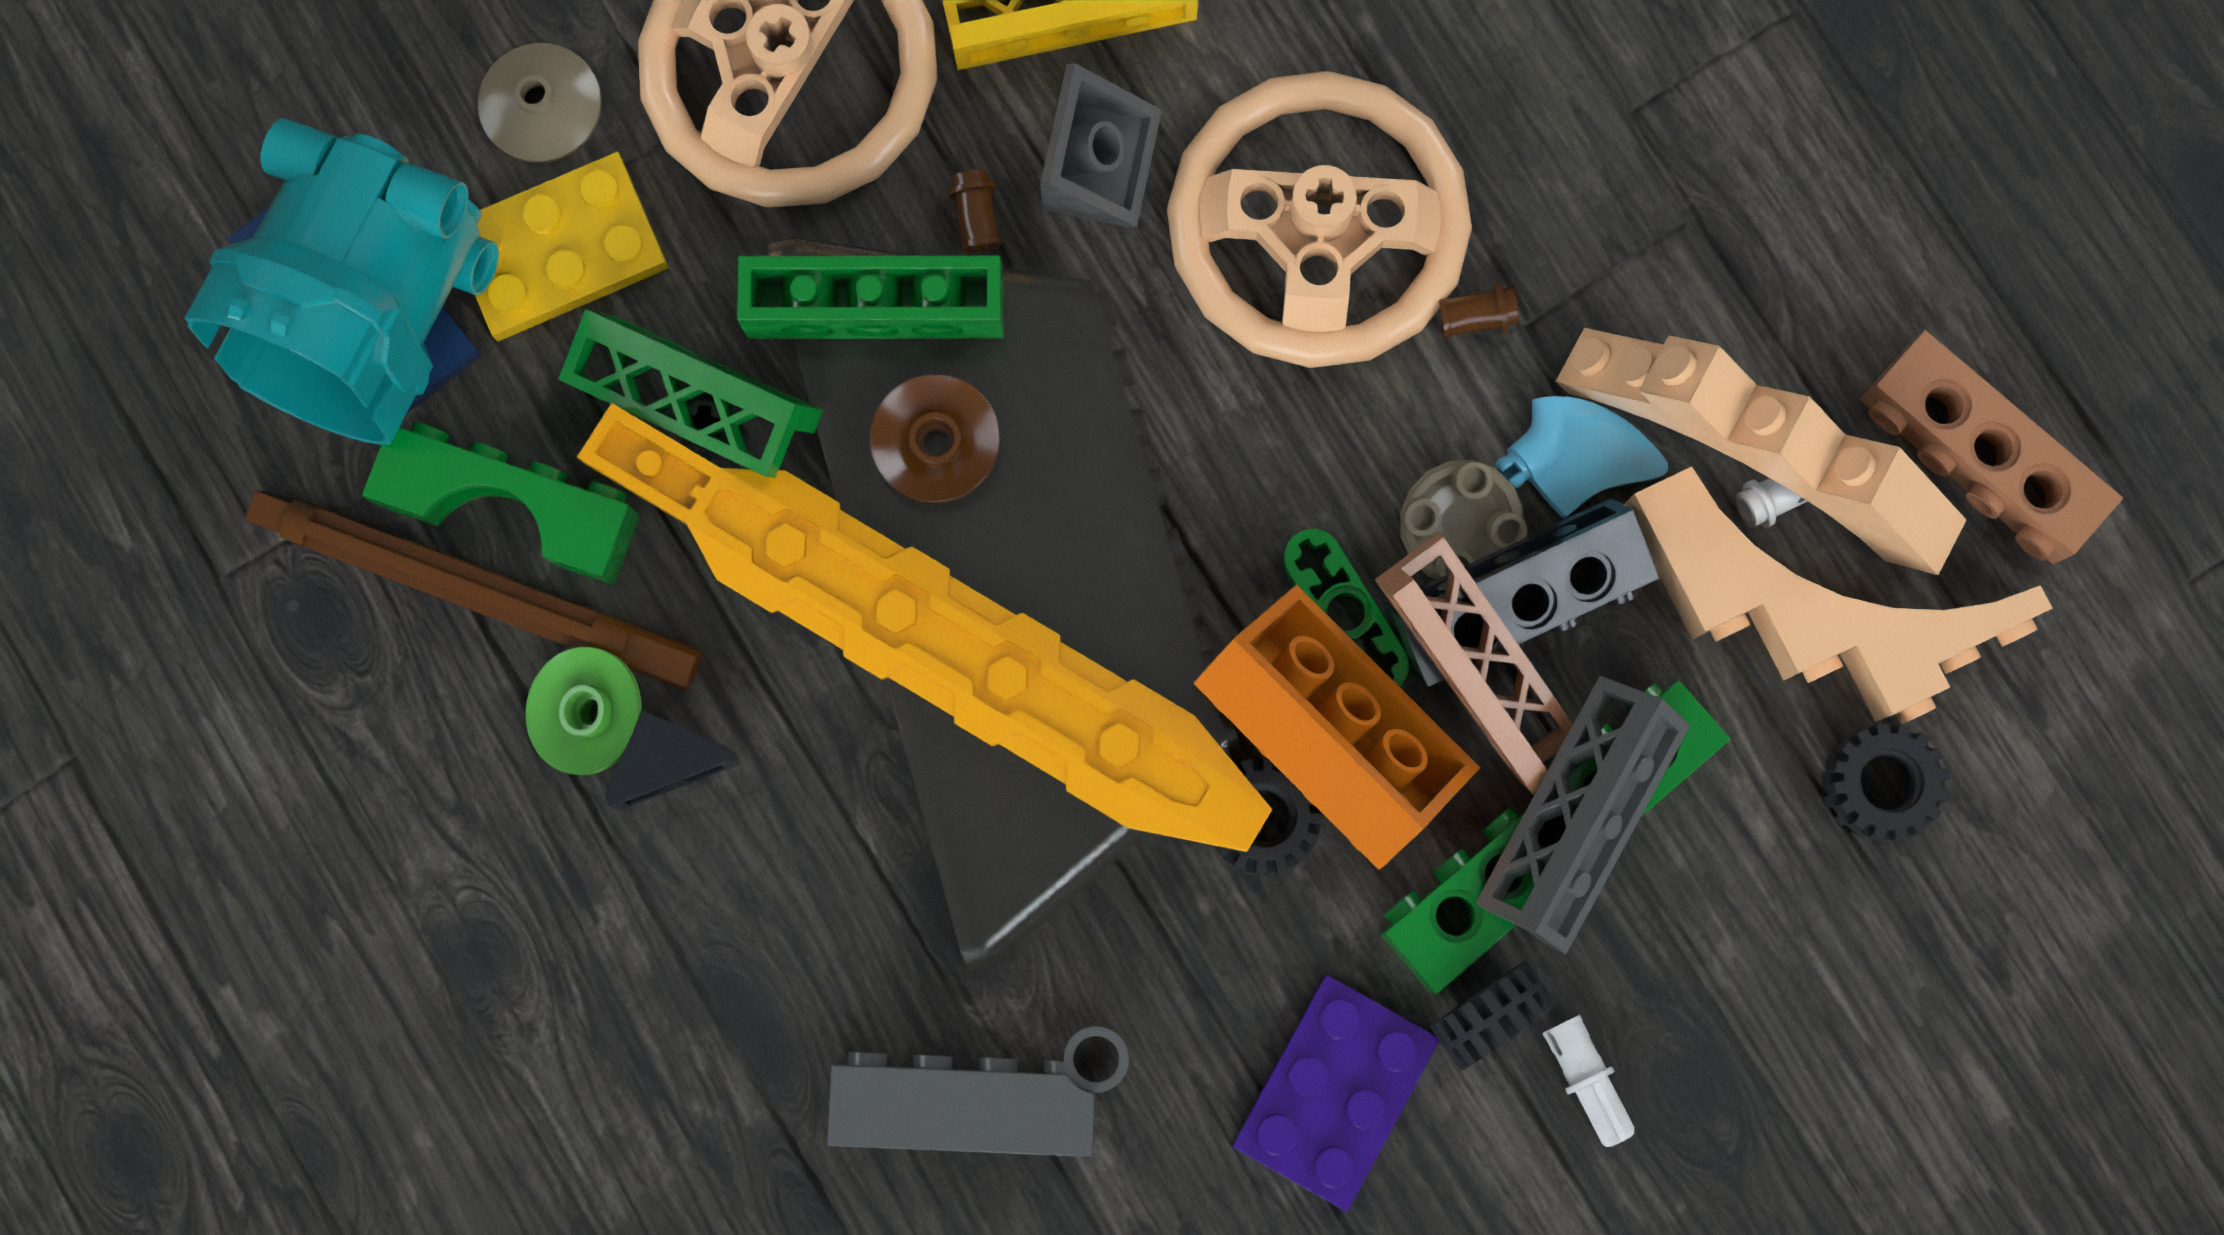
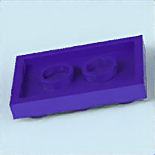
M1324 975L1231 1146L1348 1212L1436 1049L1439 1039L1437 1036L1334 978Z

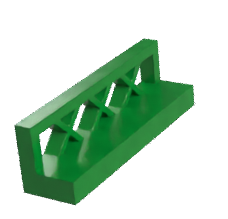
M588 309L584 311L558 380L609 404L613 403L639 418L771 478H776L794 430L814 434L824 411L618 316ZM595 341L609 348L617 371L599 381L583 375ZM627 356L639 362L630 365ZM655 368L661 373L668 396L647 405L642 402L634 377ZM678 379L691 386L681 389ZM621 384L624 393L613 389V387ZM707 392L713 395L721 421L699 429L693 424L686 401ZM731 404L744 410L734 414ZM673 407L676 418L664 411ZM758 416L775 423L762 457L747 451L738 426ZM725 432L729 442L716 436Z

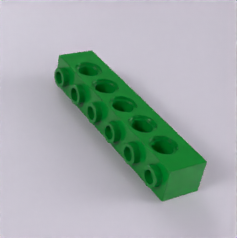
M1679 680L1666 687L1663 691L1655 682L1643 691L1663 699L1690 724V727L1642 816L1731 740ZM1627 705L1626 709L1630 712L1633 706ZM1608 724L1601 727L1603 735L1613 731ZM1595 757L1576 765L1569 778L1572 792L1583 788L1584 781L1589 774L1597 773L1598 768ZM1511 807L1507 808L1481 831L1488 840L1470 857L1462 848L1432 873L1440 882L1421 899L1412 890L1383 915L1391 925L1379 935L1429 994H1438L1516 926L1483 910L1475 902L1487 882L1485 869L1488 862L1493 857H1501L1526 809L1517 815ZM1562 814L1555 818L1561 822L1565 831L1566 824ZM1532 872L1518 877L1514 887L1506 893L1502 902L1522 910L1535 886ZM1446 898L1460 901L1468 911L1469 920L1467 927L1457 936L1445 933L1436 921L1437 908Z

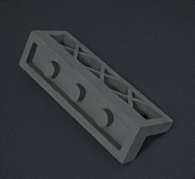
M1599 676L1475 904L1483 910L1525 929L1545 945L1567 954L1685 737L1690 724L1663 699ZM1612 699L1633 706L1622 727L1604 735L1602 734L1600 721ZM1595 757L1598 771L1591 784L1572 792L1569 778L1576 765ZM1563 814L1566 829L1558 843L1540 849L1538 834L1544 823ZM1532 872L1535 886L1522 910L1502 902L1513 880Z

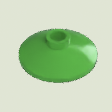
M576 647L553 657L543 666L534 679L526 703L527 731L536 752L551 767L567 774L591 775L613 766L621 759L641 717L642 703L637 681L628 666L616 655L606 650L593 647ZM597 703L598 715L593 723L590 718V711L593 705Z

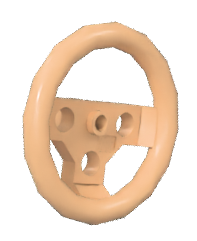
M653 0L638 40L641 102L665 151L709 189L766 208L826 204L878 179L919 133L938 79L934 22L923 0H881L897 30L900 76L887 113L855 148L817 166L770 170L761 167L760 163L765 146L854 0H830L827 6L817 11H809L802 8L798 4V0ZM737 8L747 15L741 29L734 33L725 34L713 28L714 20L722 10ZM680 37H690L714 50L723 82L708 106L702 133L696 129L677 91L675 49ZM750 89H758L765 92L769 98L767 106L761 113L754 116H745L735 110L736 100L743 92Z
M1331 71L1269 78L1219 106L1183 151L1167 206L1174 266L1204 317L1254 354L1307 368L1370 361L1421 332L1440 308L1439 300L1447 299L1458 285L1472 231L1464 171L1434 121L1385 85ZM1326 109L1369 120L1402 144L1410 154L1428 186L1416 180L1353 177L1343 170L1330 165L1315 166L1304 173L1231 169L1219 174H1215V172L1242 136L1280 115ZM1251 192H1265L1274 199L1277 209L1272 216L1266 219H1253L1242 210V199ZM1379 199L1390 200L1400 208L1402 220L1393 227H1379L1370 220L1367 214V207ZM1317 205L1326 206L1330 213L1325 215L1319 214ZM1223 238L1257 240L1286 272L1282 322L1269 319L1232 291L1211 256L1209 242ZM1381 248L1415 250L1426 256L1423 269L1395 304L1360 324L1346 326L1350 275ZM1309 257H1324L1334 265L1336 276L1325 285L1311 284L1302 276L1300 271L1301 264Z

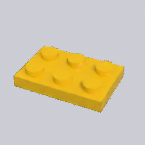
M618 152L480 210L482 216L477 224L480 232L479 236L494 241L498 245L499 259L496 272L488 288L481 295H475L491 335L497 342L669 269L623 159Z

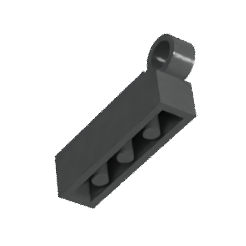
M1090 1026L1081 1029L1071 1037L1065 1047L1063 1060H1044V1072L1017 1071L1018 1059L979 1057L978 1070L952 1069L953 1056L914 1055L913 1067L887 1066L888 1053L849 1052L848 1064L831 1065L827 1146L1092 1157L1095 1093L1108 1091L1121 1082L1129 1065L1128 1049L1124 1040L1115 1031L1103 1026ZM1088 1037H1104L1111 1041L1118 1051V1067L1114 1074L1106 1080H1087L1079 1074L1075 1067V1050L1079 1043Z

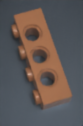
M1926 330L1902 350L1859 399L1870 408L1868 411L1869 416L1881 429L1892 435H1902L1919 450L1917 456L1929 470L1942 477L1950 476L1967 491L1966 498L1977 511L1992 519L1998 517L2016 533L2015 540L2026 553L2038 560H2048L2050 563L2055 564L2075 555L2123 499L2119 493ZM1926 398L1936 399L1945 406L1948 413L1947 424L1937 423L1928 416L1925 409ZM1976 439L1984 440L1994 448L1997 458L1995 466L1986 465L1978 459L1974 450ZM2026 480L2036 483L2043 490L2045 495V505L2043 508L2033 506L2025 497L2024 484Z

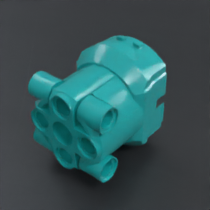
M280 118L273 123L263 141L261 166L268 175L285 181L253 238L224 246L213 252L208 261L212 268L184 319L188 322L187 326L205 348H209L221 325L230 328L214 359L229 378L235 381L244 391L283 412L330 432L363 442L390 445L415 396L423 394L428 385L429 373L433 364L424 342L451 289L454 287L476 296L481 295L488 288L496 272L499 259L498 245L494 241L479 236L480 232L477 224L482 216L481 211L468 200L469 192L464 182L412 164L406 156L372 136L354 134L353 136L347 135L339 138L299 122Z

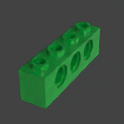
M738 256L737 321L748 339H1004V274L1001 256Z

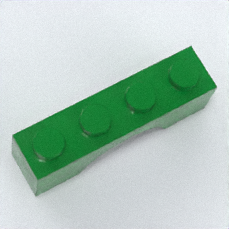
M413 422L410 431L399 428L390 445H381L362 494L363 497L378 507L438 527L455 509L472 500L484 497L513 499L526 505L533 514L541 536L542 557L556 567L612 586L615 585L640 517L629 504L624 503L627 497L626 493L591 481L588 491L566 484L568 474L538 462H531L528 471L506 464L509 456L507 453L482 443L472 442L469 451L447 444L449 434L418 422Z

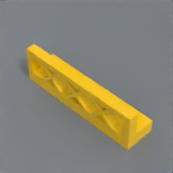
M942 0L957 70L1197 20L1198 0H1055L1058 3L1021 11L1017 10L1024 0H1011L1008 6L1000 3V1L1005 0ZM983 5L997 14V16L960 23L958 10Z

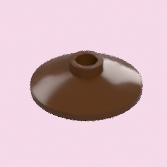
M930 374L915 377L900 384L885 397L873 418L870 445L872 456L879 472L895 490L917 501L942 503L956 500L969 494L987 478L994 467L999 453L1000 431L993 408L979 390L956 377ZM934 433L944 434L949 439L947 449L939 454L930 453L925 449L926 439Z

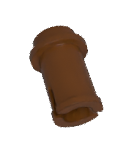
M970 170L953 175L951 177L952 187L947 190L948 198L955 200L963 242L961 244L962 251L965 253H976L1000 247L1002 243L998 235L991 193L997 190L996 183L989 180L986 170Z
M1496 283L1492 286L1493 291L1440 299L1438 311L1443 337L1449 338L1451 335L1499 328L1501 334L1507 333L1508 326L1519 324V312L1514 288L1502 289L1500 283Z

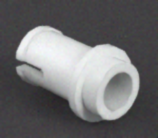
M1770 478L1760 483L1755 480L1743 484V491L1735 496L1736 506L1742 519L1752 528L1758 525L1768 528L1775 524L1777 516L1808 502Z

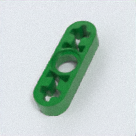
M1306 529L1295 534L1288 542L1283 555V569L1292 586L1298 585L1326 614L1328 604L1334 598L1350 596L1356 599L1363 609L1362 623L1357 628L1344 632L1355 642L1362 638L1370 627L1374 626L1380 636L1371 638L1368 643L1379 658L1386 657L1387 655L1393 658L1395 664L1388 673L1389 677L1400 687L1408 675V656L1337 541L1329 533L1319 529ZM1305 544L1312 551L1323 548L1327 552L1328 556L1324 559L1322 568L1330 582L1338 573H1341L1346 580L1344 583L1333 585L1327 589L1319 600H1316L1310 591L1319 589L1322 584L1315 571L1311 568L1300 571L1296 566V563L1302 556L1300 546Z

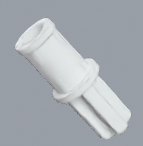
M1578 1015L1542 1034L1553 1054H1555L1563 1070L1562 1072L1570 1085L1565 1089L1567 1094L1576 1092L1601 1143L1606 1147H1612L1629 1139L1634 1134V1126L1608 1075L1615 1072L1613 1067L1606 1068L1589 1037L1590 1035L1582 1022L1581 1016Z

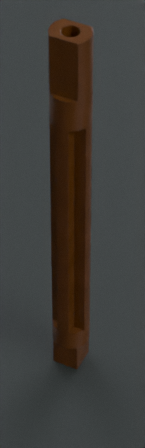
M254 491L245 517L246 521L280 533V537L284 540L570 648L593 647L606 650L620 658L631 671L686 692L693 685L703 657V651L300 498L290 500L269 491Z

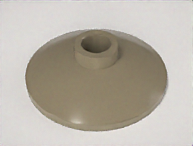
M549 43L527 44L505 53L486 73L478 95L480 122L493 144L503 153L514 159L535 164L555 162L579 150L595 131L602 108L600 87L588 64L571 50ZM536 87L545 89L544 98L539 103L528 104L525 102V95L531 89Z

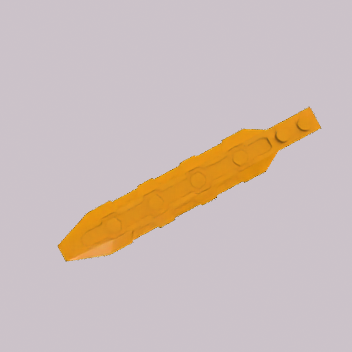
M611 403L578 454L577 458L586 465L686 524L717 581L770 613L779 611L842 649L843 656L881 680L888 677L954 717V724L992 747L999 744L1066 784V791L1126 828L1247 852L1271 813L1272 808L1195 715L1134 679L1129 682L1125 681L1060 642L1061 636L1023 612L1015 615L950 576L949 568L911 546L905 549L840 510L839 502L789 472L778 470L776 478H771L751 469L720 468Z

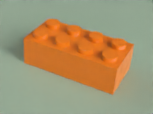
M1295 585L1239 633L1193 683L1258 748L1261 754L1268 758L1304 794L1306 799L1315 805L1378 870L1417 836L1481 768L1298 585Z

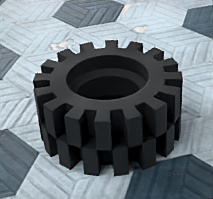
M1262 757V759L1257 760L1250 758L1241 761L1237 765L1238 769L1258 792L1275 794L1285 803L1289 814L1288 825L1285 832L1275 840L1269 842L1254 840L1247 852L1213 846L1215 851H1218L1227 864L1247 874L1267 876L1287 871L1301 862L1315 846L1319 838L1320 827L1323 825V813L1310 803L1304 794L1268 758Z

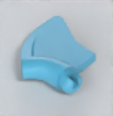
M1563 396L1541 397L1532 400L1530 428L1507 449L1508 455L1498 459L1495 468L1514 488H1519L1526 480L1531 482L1541 496L1563 519L1591 496L1601 491L1655 480L1665 475L1668 471V462L1664 456L1627 420L1593 402Z

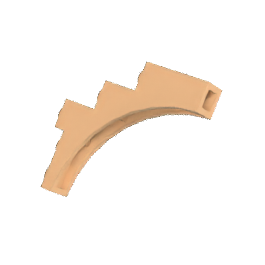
M1584 328L1555 381L1568 394L1603 403L1651 420L1700 441L1746 464L1827 513L1859 537L1884 561L1939 575L1966 522L1963 515L1900 447L1845 435L1810 396L1757 385L1718 345L1668 335L1664 344Z
M1693 467L1687 468L1635 493L1624 504L1634 510L1655 568L1692 640L1708 632H1711L1715 642L1722 640L1750 626L1751 624L1745 615L1749 613L1783 681L1802 672L1806 681L1810 683L1843 667L1838 657V654H1840L1875 722L1895 714L1900 724H1904L1935 709L1936 706L1931 696L1950 688L1939 663L1945 674L1969 664L1981 657L1976 645L1997 636L2001 646L2014 642L2038 630L2032 618L2053 609L2041 585L1993 603L1948 610L1891 608L1842 596L1794 574L1756 547L1718 508Z

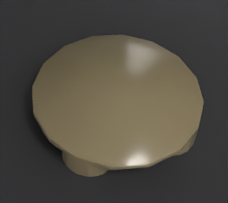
M1475 460L1448 461L1426 471L1409 489L1400 512V533L1407 554H1410L1435 534L1439 533L1445 538L1463 566L1527 536V525L1523 519V508L1514 486L1496 468ZM1439 556L1421 569L1427 576L1434 579L1449 574L1448 569Z

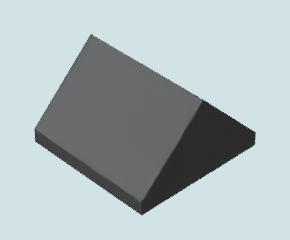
M1076 63L1067 64L1040 183L1043 211L1128 228L1137 227L1162 109Z

